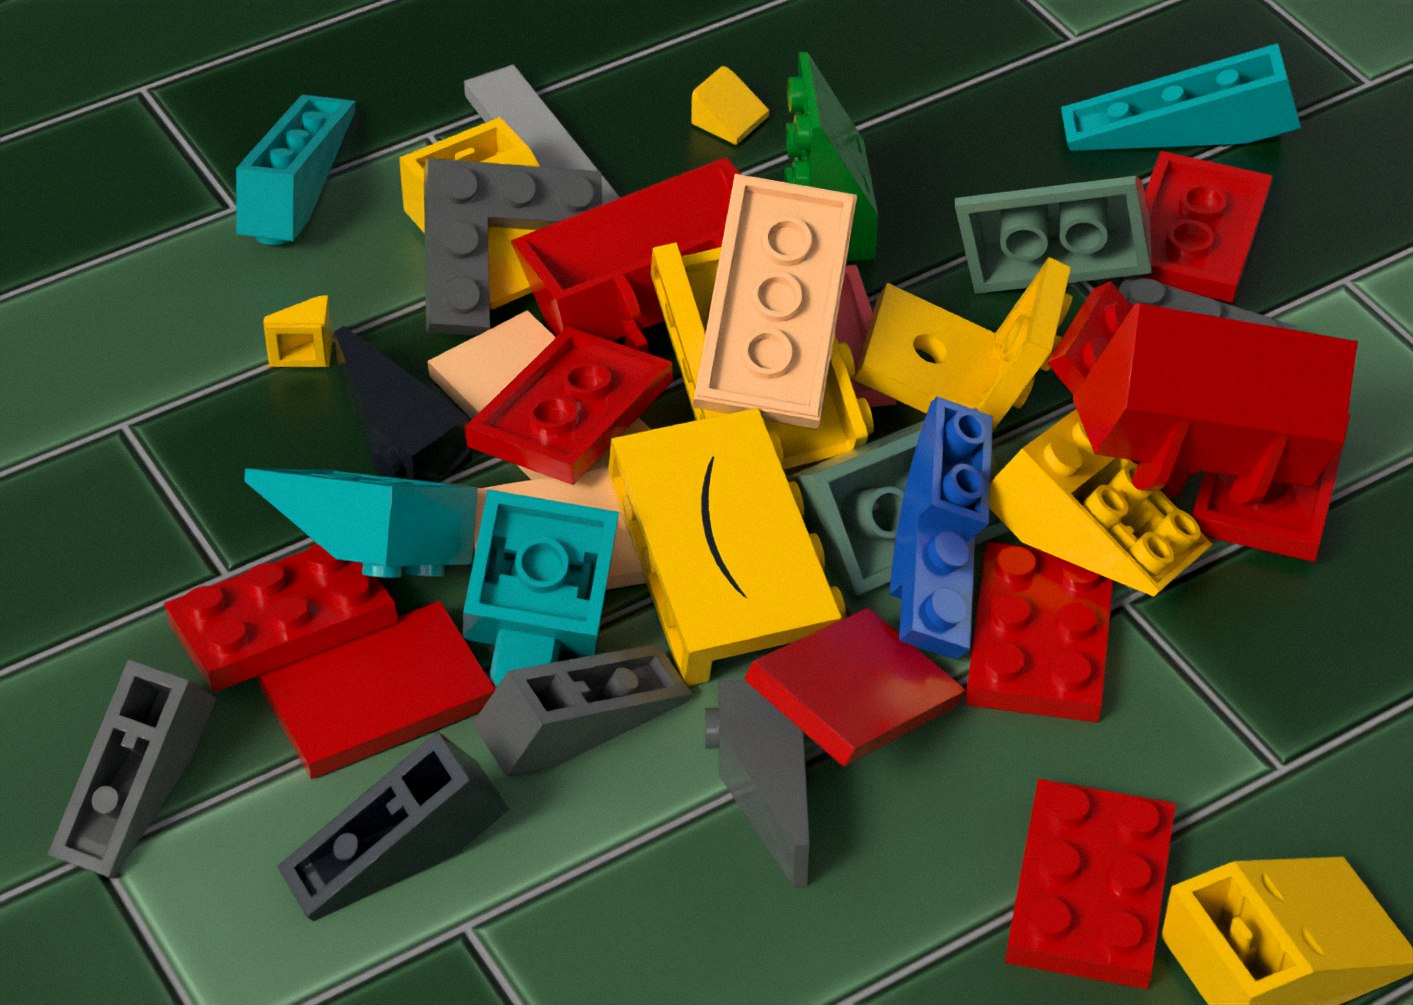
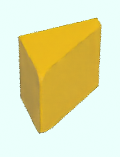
M721 66L692 93V124L735 145L740 143L769 117V109L733 71L725 66Z
M328 295L311 298L264 317L263 325L269 367H330L333 331Z

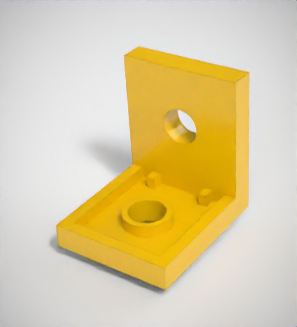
M1048 257L996 333L887 283L877 298L853 380L926 414L930 403L937 396L969 408H978V411L993 416V432L1011 406L1017 409L1023 406L1032 390L1035 373L1038 369L1048 371L1051 368L1047 362L1062 339L1061 336L1056 335V331L1065 319L1072 302V295L1065 293L1071 267ZM915 349L922 350L929 354L934 359L935 363H930L922 359L917 354Z

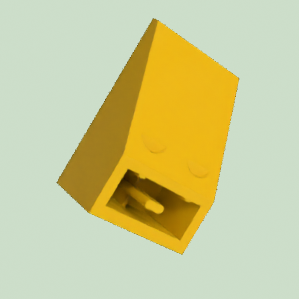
M498 117L399 157L404 211L425 234L424 166L428 158L539 167L540 165L531 149L501 117ZM488 227L489 304L491 310L532 293L511 240L536 230Z
M1077 409L1024 446L990 482L989 508L1022 543L1153 597L1213 545L1201 533L1200 527L1194 518L1185 511L1179 510L1161 490L1151 492L1138 490L1133 486L1131 480L1138 464L1128 459L1095 455Z
M1344 857L1233 861L1171 887L1161 937L1208 1005H1341L1413 974V947Z

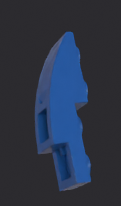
M937 396L930 403L903 496L892 562L890 596L901 599L900 642L957 660L970 649L975 536L988 525L993 416Z

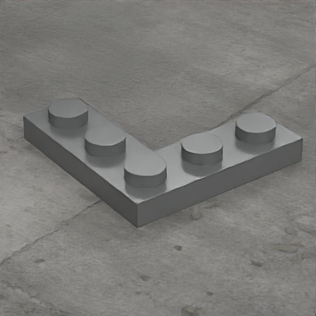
M428 158L424 166L426 333L478 336L488 331L490 328L488 227L539 230L603 205L601 171Z

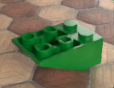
M799 52L798 77H788L787 84L790 113L796 112V115L794 116V123H786V148L788 158H795V161H793L792 167H785L784 182L857 195L846 261L875 260L878 212L864 140L809 53Z

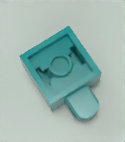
M487 490L463 612L464 640L495 645L490 669V681L495 689L508 671L558 662L559 656L576 659L595 655L619 512Z

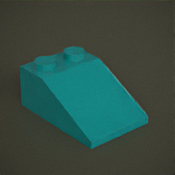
M245 468L244 481L335 559L363 563V575L399 578L402 577V567L406 566V574L441 577L445 574V565H472L478 487L337 470Z

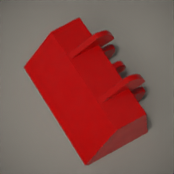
M725 157L511 240L534 297L552 334L557 337L568 326L610 341L621 338L625 346L648 353V342L641 330L665 321L651 277L652 249L677 242L682 257L722 247L735 174H742Z
M1135 303L1072 399L1095 455L1141 461L1137 465L1131 480L1136 489L1151 492L1160 490L1168 482L1174 466L1179 467V470L1186 474L1196 475L1201 470L1238 476L1234 480L1228 496L1236 504L1251 506L1259 503L1266 496L1271 481L1311 487L1344 444L1358 341Z

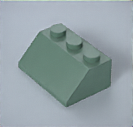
M1137 176L955 198L956 214L975 294L1027 288L1048 257L1071 267L1068 283L1152 273L1150 221L1143 182Z
M924 421L786 476L787 481H795L801 491L804 504V516L802 519L808 534L816 533L823 547L825 563L851 596L861 595L891 582L894 547L903 496ZM992 448L990 482L1000 472ZM990 508L988 525L975 536V545L1010 531Z

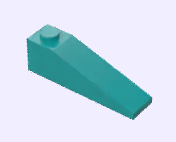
M1278 43L1061 107L1067 144L1070 151L1247 144L1301 128Z
M301 95L236 168V234L255 236L258 242L268 245H279L295 240L311 218L354 116L355 101Z

